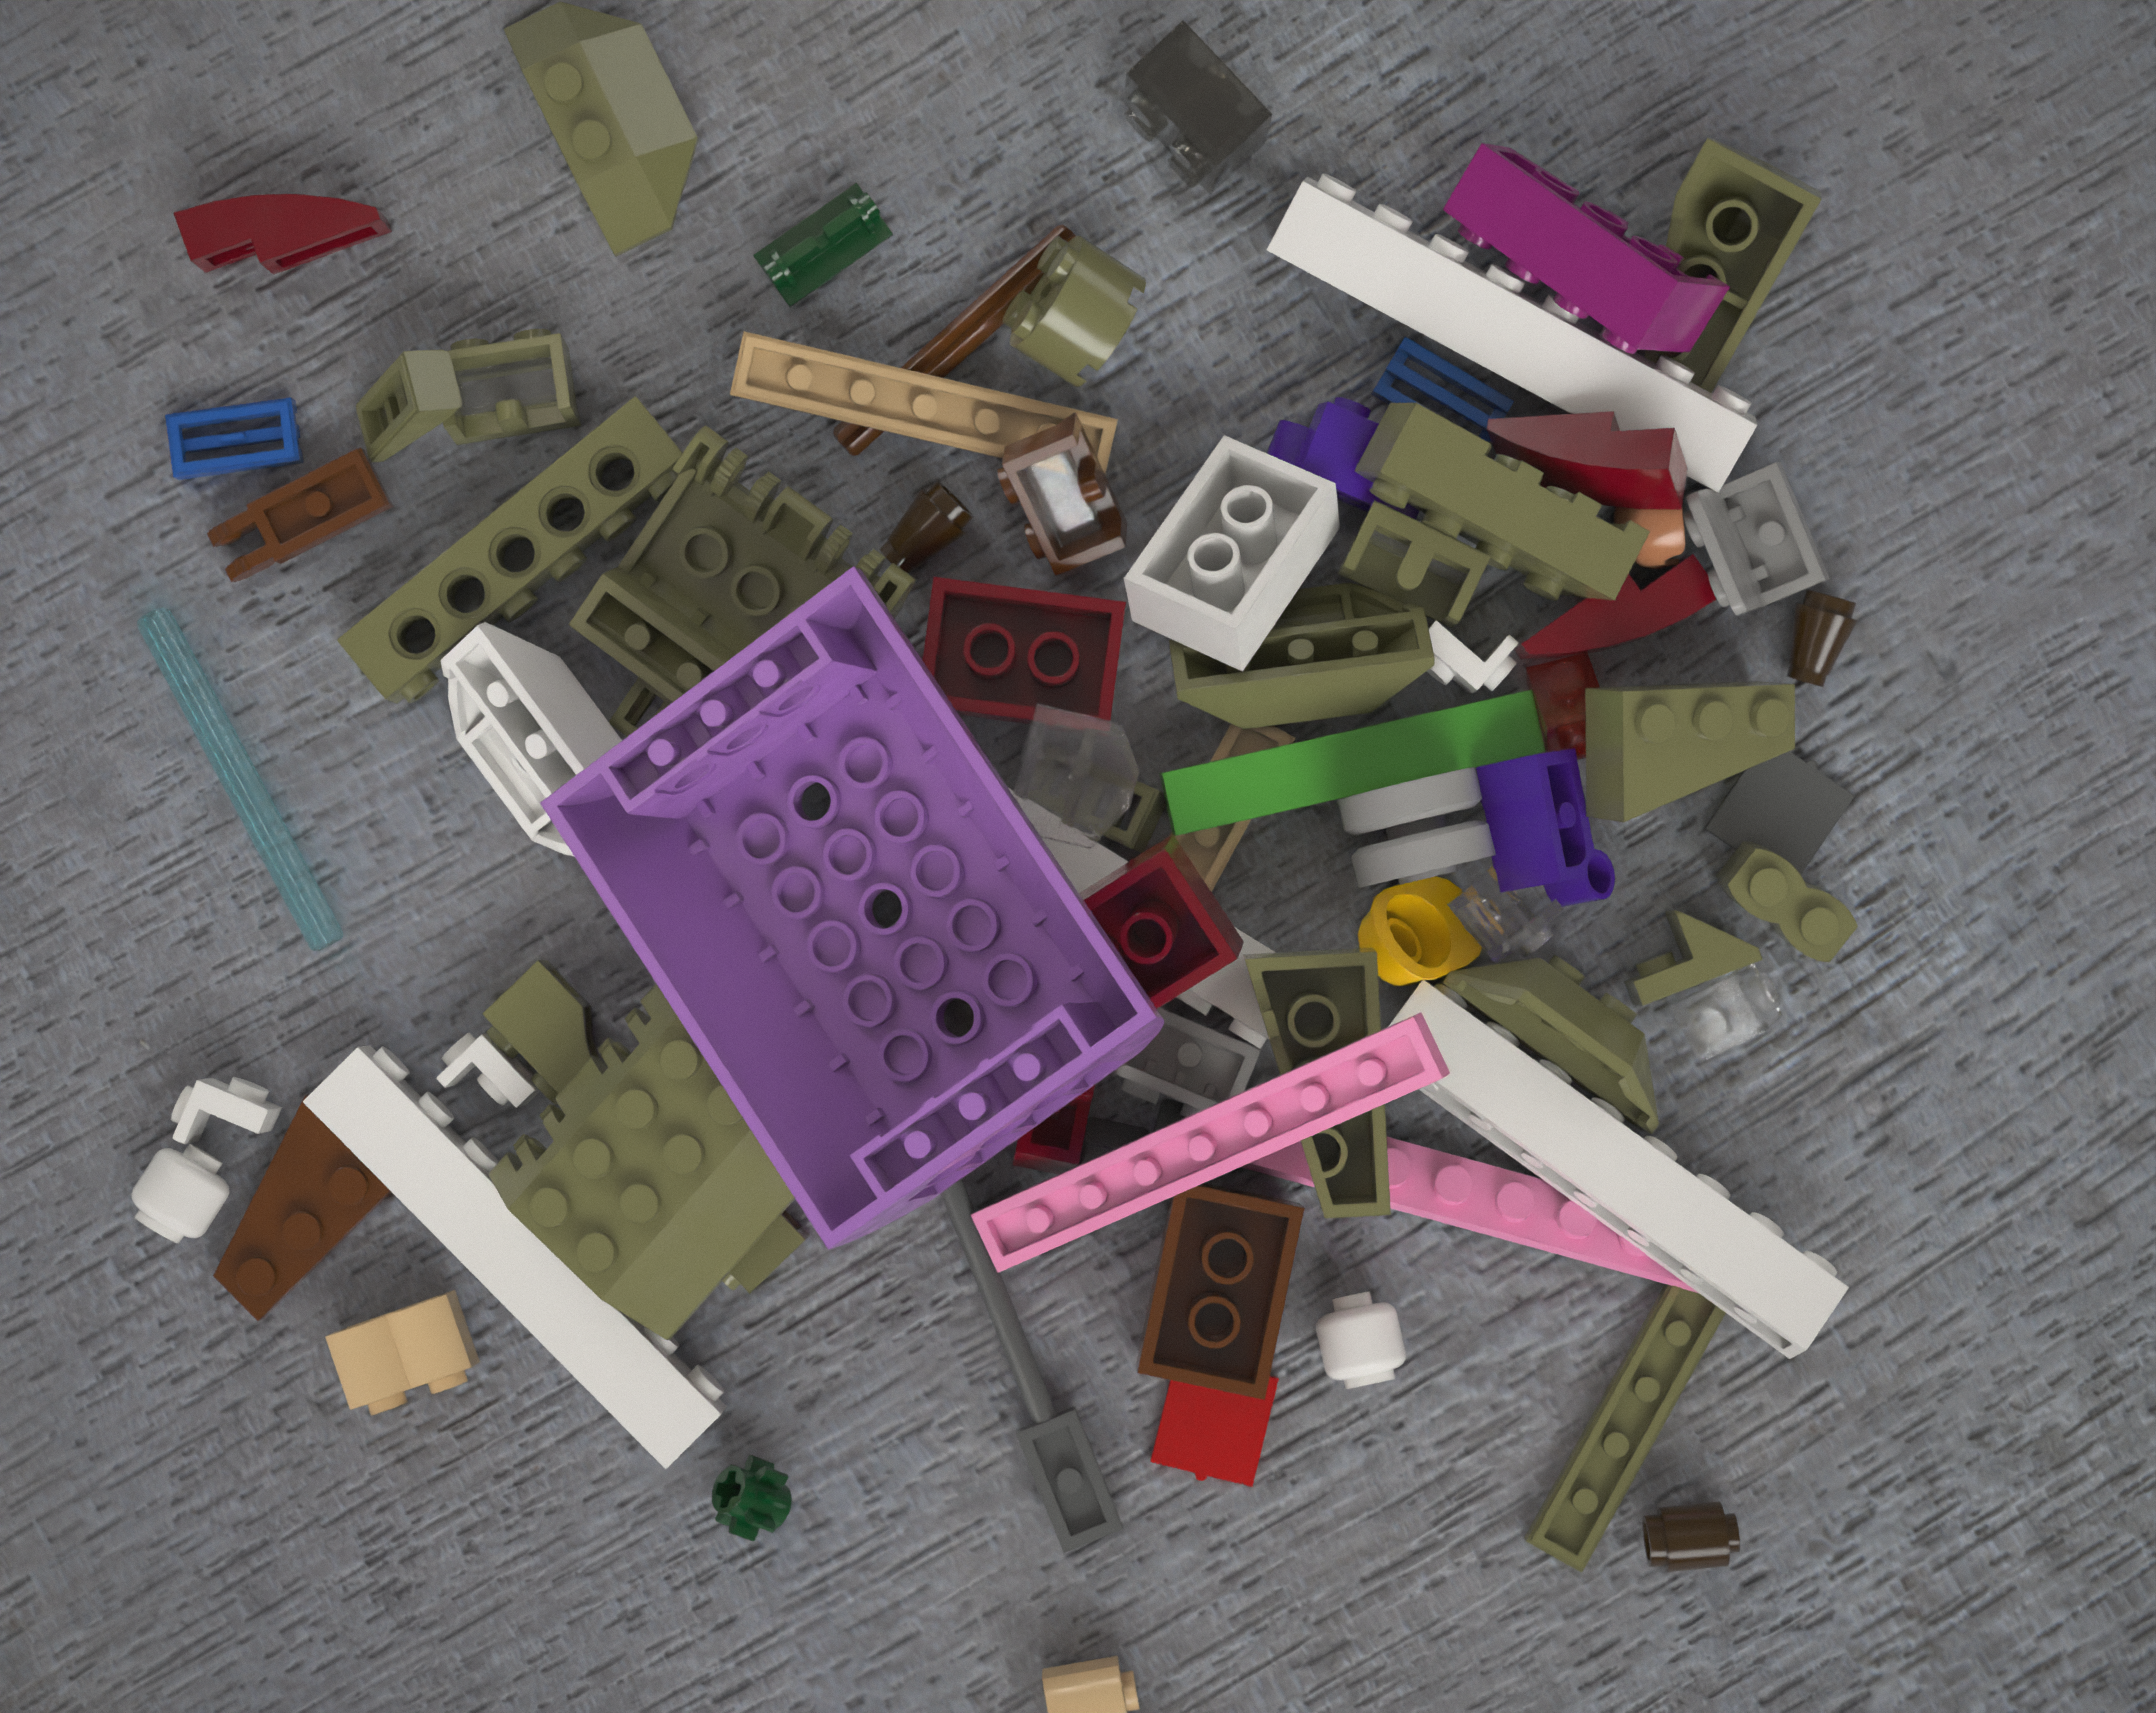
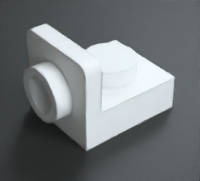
M467 1033L457 1041L441 1058L448 1067L436 1078L445 1088L456 1085L477 1066L482 1072L477 1078L481 1087L500 1105L504 1106L510 1101L516 1108L527 1105L540 1092L531 1080L534 1074L517 1056L514 1059L507 1056L490 1039L487 1033L481 1034L477 1039L470 1033Z

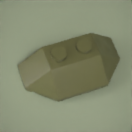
M560 1L504 28V32L535 99L615 257L672 230L699 139L643 25Z
M1351 582L1298 589L1243 672L1175 640H1169L1177 699L1242 729L1371 713L1433 667L1435 662L1424 607L1410 602L1405 605L1387 594Z
M1553 955L1548 963L1542 958H1526L1462 968L1438 978L1437 983L1452 989L1463 998L1466 1004L1489 1021L1506 1028L1522 1045L1540 1058L1560 1067L1569 1075L1573 1082L1592 1096L1614 1106L1623 1115L1625 1120L1640 1131L1652 1134L1657 1128L1659 1120L1645 1034L1631 1024L1637 1014L1608 993H1605L1599 1001L1579 986L1585 976L1556 955Z

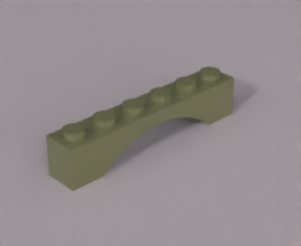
M538 960L482 1013L493 1025L486 1031L490 1039L511 1059H514L520 1053L537 1071L531 1077L532 1082L555 1105H558L555 1097L590 1057L596 1056L599 1058L593 1035L591 1005L548 960ZM785 1210L722 1282L732 1290H735L741 1284L750 1294L810 1234Z

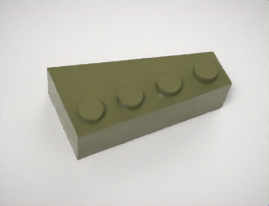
M1373 948L1243 955L1280 1075L1381 1030L1377 952ZM1385 1104L1301 1140L1324 1218L1391 1215Z

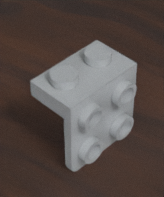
M1775 462L1722 486L1719 493L1712 489H1705L1686 496L1690 510L1683 513L1686 528L1694 544L1698 548L1705 545L1715 568L1708 572L1710 585L1715 597L1722 607L1730 605L1735 615L1760 609L1830 579L1781 462Z

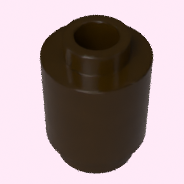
M1720 1501L1659 1507L1657 1514L1644 1515L1642 1518L1643 1540L1649 1567L1664 1566L1666 1572L1729 1566L1730 1553L1740 1551V1535L1736 1516L1734 1513L1725 1514Z

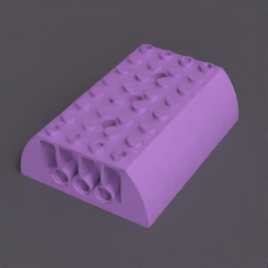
M855 566L540 802L828 1250L861 1238L934 1199L1139 1054L1156 1037L1164 1025V1019L862 570ZM815 783L825 786L831 799L828 812L818 820L810 819L802 807L804 792ZM885 890L894 892L899 897L902 905V913L899 920L889 928L879 925L872 911L875 898ZM957 998L966 1001L974 1013L973 1026L962 1037L953 1035L944 1023V1012L947 1005Z

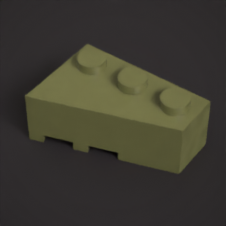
M1745 681L1585 688L1586 817L1626 822L1795 749V684Z

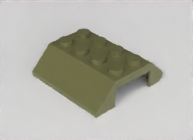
M706 425L694 436L672 470L678 473L679 476L618 567L601 575L568 624L672 702L853 567L842 559L844 552L850 544L853 534L851 531L840 524L827 539L826 535L833 522V518L789 486L774 500L781 480L769 471L755 482L751 490H748L739 483V479L749 456L735 447L722 461L729 442ZM873 549L869 554H865L861 558L856 568L862 570L895 619L916 579L894 563L888 567L881 578L877 576L886 557Z
M655 983L641 999V1004L649 1016L643 1011L633 1008L625 1018V1022L640 1043L631 1053L623 1044L608 1037L598 1048L605 1062L596 1056H591L555 1097L562 1110L555 1105L549 1104L539 1115L553 1139V1143L546 1149L537 1139L523 1134L513 1145L517 1155L507 1152L489 1172V1176L507 1209L601 1300L662 1338L669 1340L795 1198L662 991Z

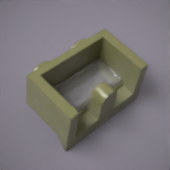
M528 329L514 334L512 341L489 344L487 340L473 338L460 340L450 345L451 350L447 352L450 354L462 406L443 422V427L456 445L582 426L576 403L569 348L561 333L551 334V331L547 329Z
M1374 500L1337 574L1366 588L1387 594L1405 605L1410 602L1422 606L1427 617L1453 628L1460 622L1491 556Z

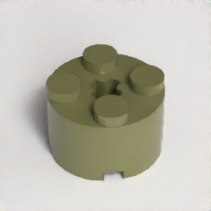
M1057 236L1045 249L1038 262L1037 269L1044 273L1031 294L1024 290L1018 293L1008 307L1003 323L1011 328L1010 345L1073 386L1080 387L1087 381L1079 372L1086 365L1098 371L1123 338L1138 310L1128 303L1133 287L1144 294L1146 279L1081 236H1076L1069 242Z

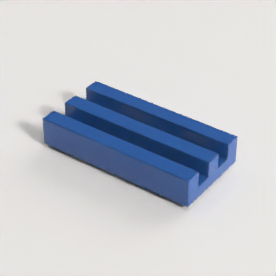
M1404 337L1371 393L1387 404L1418 403L1391 387L1394 379L1397 378L1482 428L1478 437L1487 442L1491 441L1487 431L1488 419L1504 418L1514 403L1512 399L1407 337ZM1408 358L1493 408L1492 414L1490 416L1406 367L1403 365Z
M290 397L165 414L173 477L177 480L304 463L303 452L299 447L298 438H301L299 425L296 424L295 413H297L296 401ZM273 416H280L281 426L188 439H183L182 429ZM276 441L284 442V449L191 462H186L185 454Z

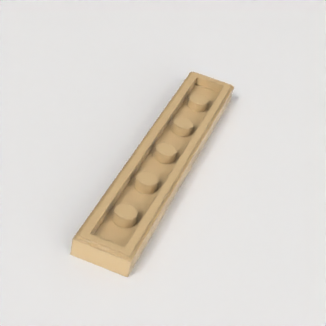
M745 331L742 335L730 390L731 396L1002 459L1005 446L1053 427L1076 412L1105 474L1118 421L1115 418ZM1060 454L1033 465L1069 474Z

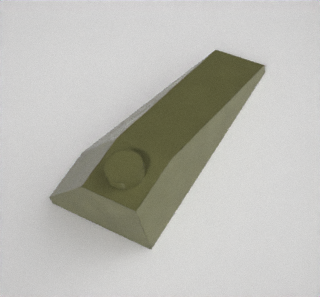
M1707 137L1675 195L1666 247L1684 257L1677 269L1686 275L1705 279L1712 275L1730 286L1690 352L1646 350L1644 357L1657 363L1660 356L1664 355L1683 364L1695 372L1690 382L1712 393L1822 200L1821 191L1763 160Z

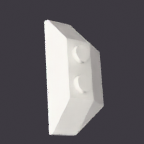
M484 622L477 625L440 660L443 676L448 678V700L456 739L532 841L562 854L574 856L540 802L620 743L622 739L560 656Z

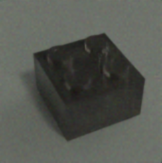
M1184 20L1126 73L1124 104L1129 110L1124 113L1125 118L1143 139L1151 142L1156 137L1172 154L1168 159L1169 165L1189 187L1194 188L1200 183L1211 195L1266 143L1272 113Z

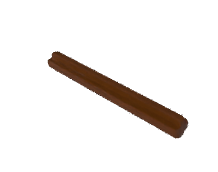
M1063 224L1054 228L901 368L944 378L1004 324V315L1019 292L1024 290L1028 294L1032 293L1044 274L1037 269L1038 262L1052 240L1059 236L1069 242L1076 235ZM843 421L835 426L833 430L835 439L852 456L859 455L884 432Z

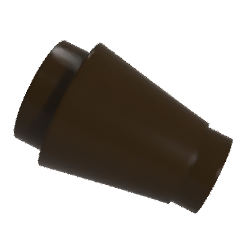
M937 481L928 491L921 488L887 538L888 541L880 548V551L891 564L894 563L909 574L914 568L919 567L965 535L967 531L964 527L974 516L948 488Z
M1806 589L1802 604L1796 602L1789 657L1790 666L1787 677L1824 687L1827 675L1830 674L1858 621L1852 618L1856 606L1855 602Z

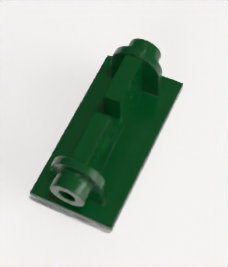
M855 183L758 251L753 257L791 308L893 236V233L879 215L881 213L867 192L864 193L859 185Z

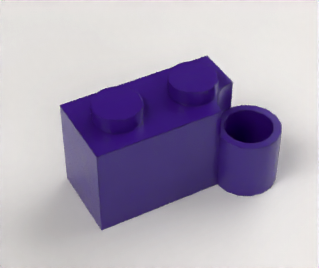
M1336 397L1334 403L1327 401L1318 404L1309 428L1295 422L1279 420L1267 454L1336 483L1337 500L1368 513L1375 500L1415 520L1417 519L1419 510L1409 504H1406L1405 508H1399L1379 499L1370 492L1373 482L1355 472L1379 423L1368 419L1371 413L1369 408L1355 401Z
M1575 748L1534 754L1476 767L1482 796L1480 802L1485 811L1486 822L1489 825L1496 853L1491 858L1497 874L1500 893L1544 885L1546 894L1551 902L1561 907L1604 900L1610 897L1614 890L1615 872L1607 854L1601 850L1594 849L1589 818L1586 817V803Z

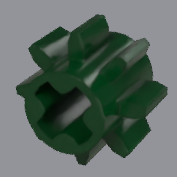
M753 1455L748 1456L744 1468L731 1464L719 1474L712 1489V1504L715 1510L718 1511L715 1517L716 1522L729 1526L730 1534L749 1541H755L759 1528L773 1533L775 1529L784 1523L791 1509L792 1496L790 1489L785 1485L789 1478L788 1474L774 1470V1463Z

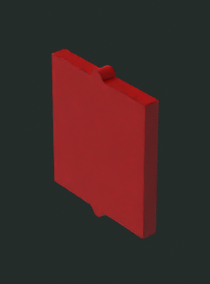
M1270 1375L1265 1400L1170 1380L1150 1462L1193 1472L1199 1481H1204L1209 1476L1253 1487L1279 1377Z

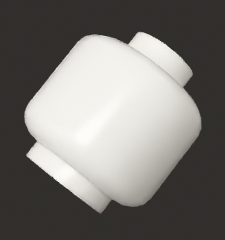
M190 1143L184 1153L171 1148L159 1150L132 1190V1201L139 1208L135 1219L178 1244L183 1236L189 1238L201 1237L207 1231L230 1193L226 1181L216 1174L223 1163Z
M1370 1291L1332 1299L1335 1312L1323 1315L1316 1323V1332L1327 1375L1335 1380H1344L1345 1389L1395 1379L1393 1369L1400 1367L1406 1359V1351L1395 1307L1385 1302L1372 1304Z

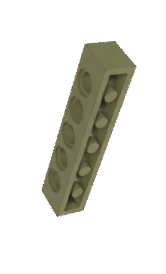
M634 396L345 632L337 641L385 700L398 704L405 698L408 703L415 702L439 682L438 677L434 673L442 668L440 660L477 625L484 622L494 625L503 617L510 623L522 616L537 602L538 598L533 592L552 577L557 582H561L576 572L587 560L583 551L602 536L609 542L626 531L637 519L632 511L652 496L657 502L662 500L679 476L672 469L683 454L682 451L640 400ZM615 460H627L634 466V477L631 483L619 491L606 489L602 481L605 468ZM567 500L581 501L585 511L582 523L571 531L557 530L553 521L556 508ZM518 540L531 541L535 550L532 564L521 572L508 571L504 562L507 548ZM469 580L481 581L485 589V598L482 605L473 612H460L455 602L458 588ZM421 620H429L435 629L434 642L425 652L414 654L409 650L406 643L407 632L414 623Z

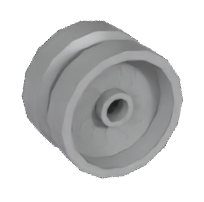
M1475 767L1412 780L1337 800L1344 832L1358 836L1385 830L1388 840L1358 848L1351 856L1358 888L1398 879L1399 885L1431 878L1457 871V864L1496 855L1488 823L1473 820L1447 826L1445 819L1447 814L1475 807L1482 799Z

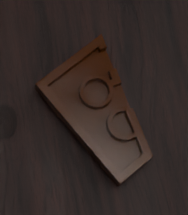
M310 1094L305 1095L303 1101H304ZM303 1101L213 1275L257 1321L264 1319L391 1193L381 1180Z

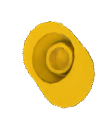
M1435 876L1401 885L1398 884L1382 890L1373 897L1370 911L1362 919L1357 935L1360 948H1373L1377 952L1378 976L1382 980L1394 986H1411L1422 980L1440 978L1451 971L1467 966L1480 955L1484 944V924L1477 907L1465 891L1451 881Z

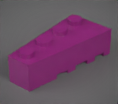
M1481 143L1443 208V211L1461 223L1458 232L1465 239L1487 250H1490L1492 246L1509 257L1505 266L1511 272L1533 284H1538L1541 280L1557 292L1553 300L1558 306L1579 318L1586 319L1588 315L1605 326L1602 336L1612 345L1627 353L1635 354L1638 349L1673 352L1691 351L1730 286L1712 275H1709L1707 279L1686 275L1677 269L1684 259L1681 255L1663 244L1657 246L1639 236H1632L1631 239L1626 237L1624 234L1628 229L1629 223L1610 210L1584 201L1582 206L1579 207L1574 203L1580 193L1572 186L1510 147Z

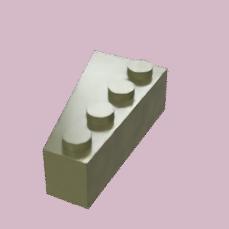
M1418 403L1389 404L1355 469V472L1373 482L1370 489L1372 494L1393 506L1405 508L1406 504H1409L1425 514L1421 521L1423 524L1455 539L1458 535L1475 544V549L1491 556L1488 562L1489 565L1507 571L1508 567L1511 566L1527 576L1523 583L1526 588L1546 599L1557 601L1560 595L1606 600L1616 599L1650 533L1649 530L1631 520L1627 521L1626 524H1612L1596 517L1602 504L1580 492L1574 495L1558 487L1548 486L1544 488L1540 486L1544 473L1523 461L1502 454H1497L1494 460L1487 457L1491 449V443Z

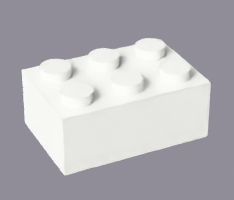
M1224 435L1124 577L1132 621L1243 672L1340 528L1336 483Z

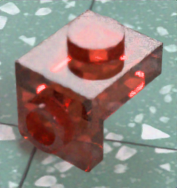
M1588 652L1526 667V683L1529 690L1533 691L1537 714L1544 732L1545 753L1575 748L1577 760L1586 758L1585 688H1600Z

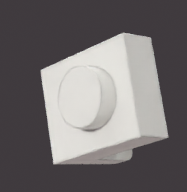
M1435 621L1428 628L1435 662L1434 666L1427 670V672L1443 685H1447L1453 679L1470 695L1476 692L1483 684L1490 691H1493L1517 664L1509 654L1519 642L1510 634L1503 638L1485 660L1482 661L1438 621Z
M233 1077L230 1085L214 1078L200 1079L196 1081L194 1088L186 1086L175 1104L171 1120L178 1123L173 1139L183 1144L198 1142L210 1114L257 1134L273 1130L282 1107L266 1101L269 1091L250 1081Z

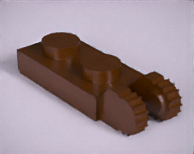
M360 447L247 504V510L213 527L207 535L213 547L226 546L238 541L241 537L253 532L258 527L266 545L236 558L225 568L230 581L235 583L269 568L275 562L282 564L394 506L366 451Z

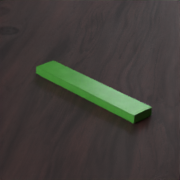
M1525 690L1159 773L1172 834L1178 836L1345 798L1465 768H1476L1546 751L1533 691Z

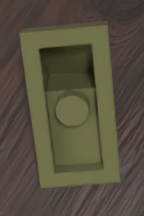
M1669 910L1665 911L1683 959L1675 961L1673 953L1670 951L1636 964L1639 976L1628 979L1624 983L1632 1004L1644 1006L1761 961L1763 958L1758 947L1680 911Z

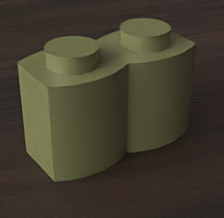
M1743 841L1716 875L1719 885L1730 899L1755 917L1769 922L1782 939L1801 953L1815 960L1830 962L1858 927L1853 915L1842 902L1821 888L1804 881L1791 863L1760 844Z

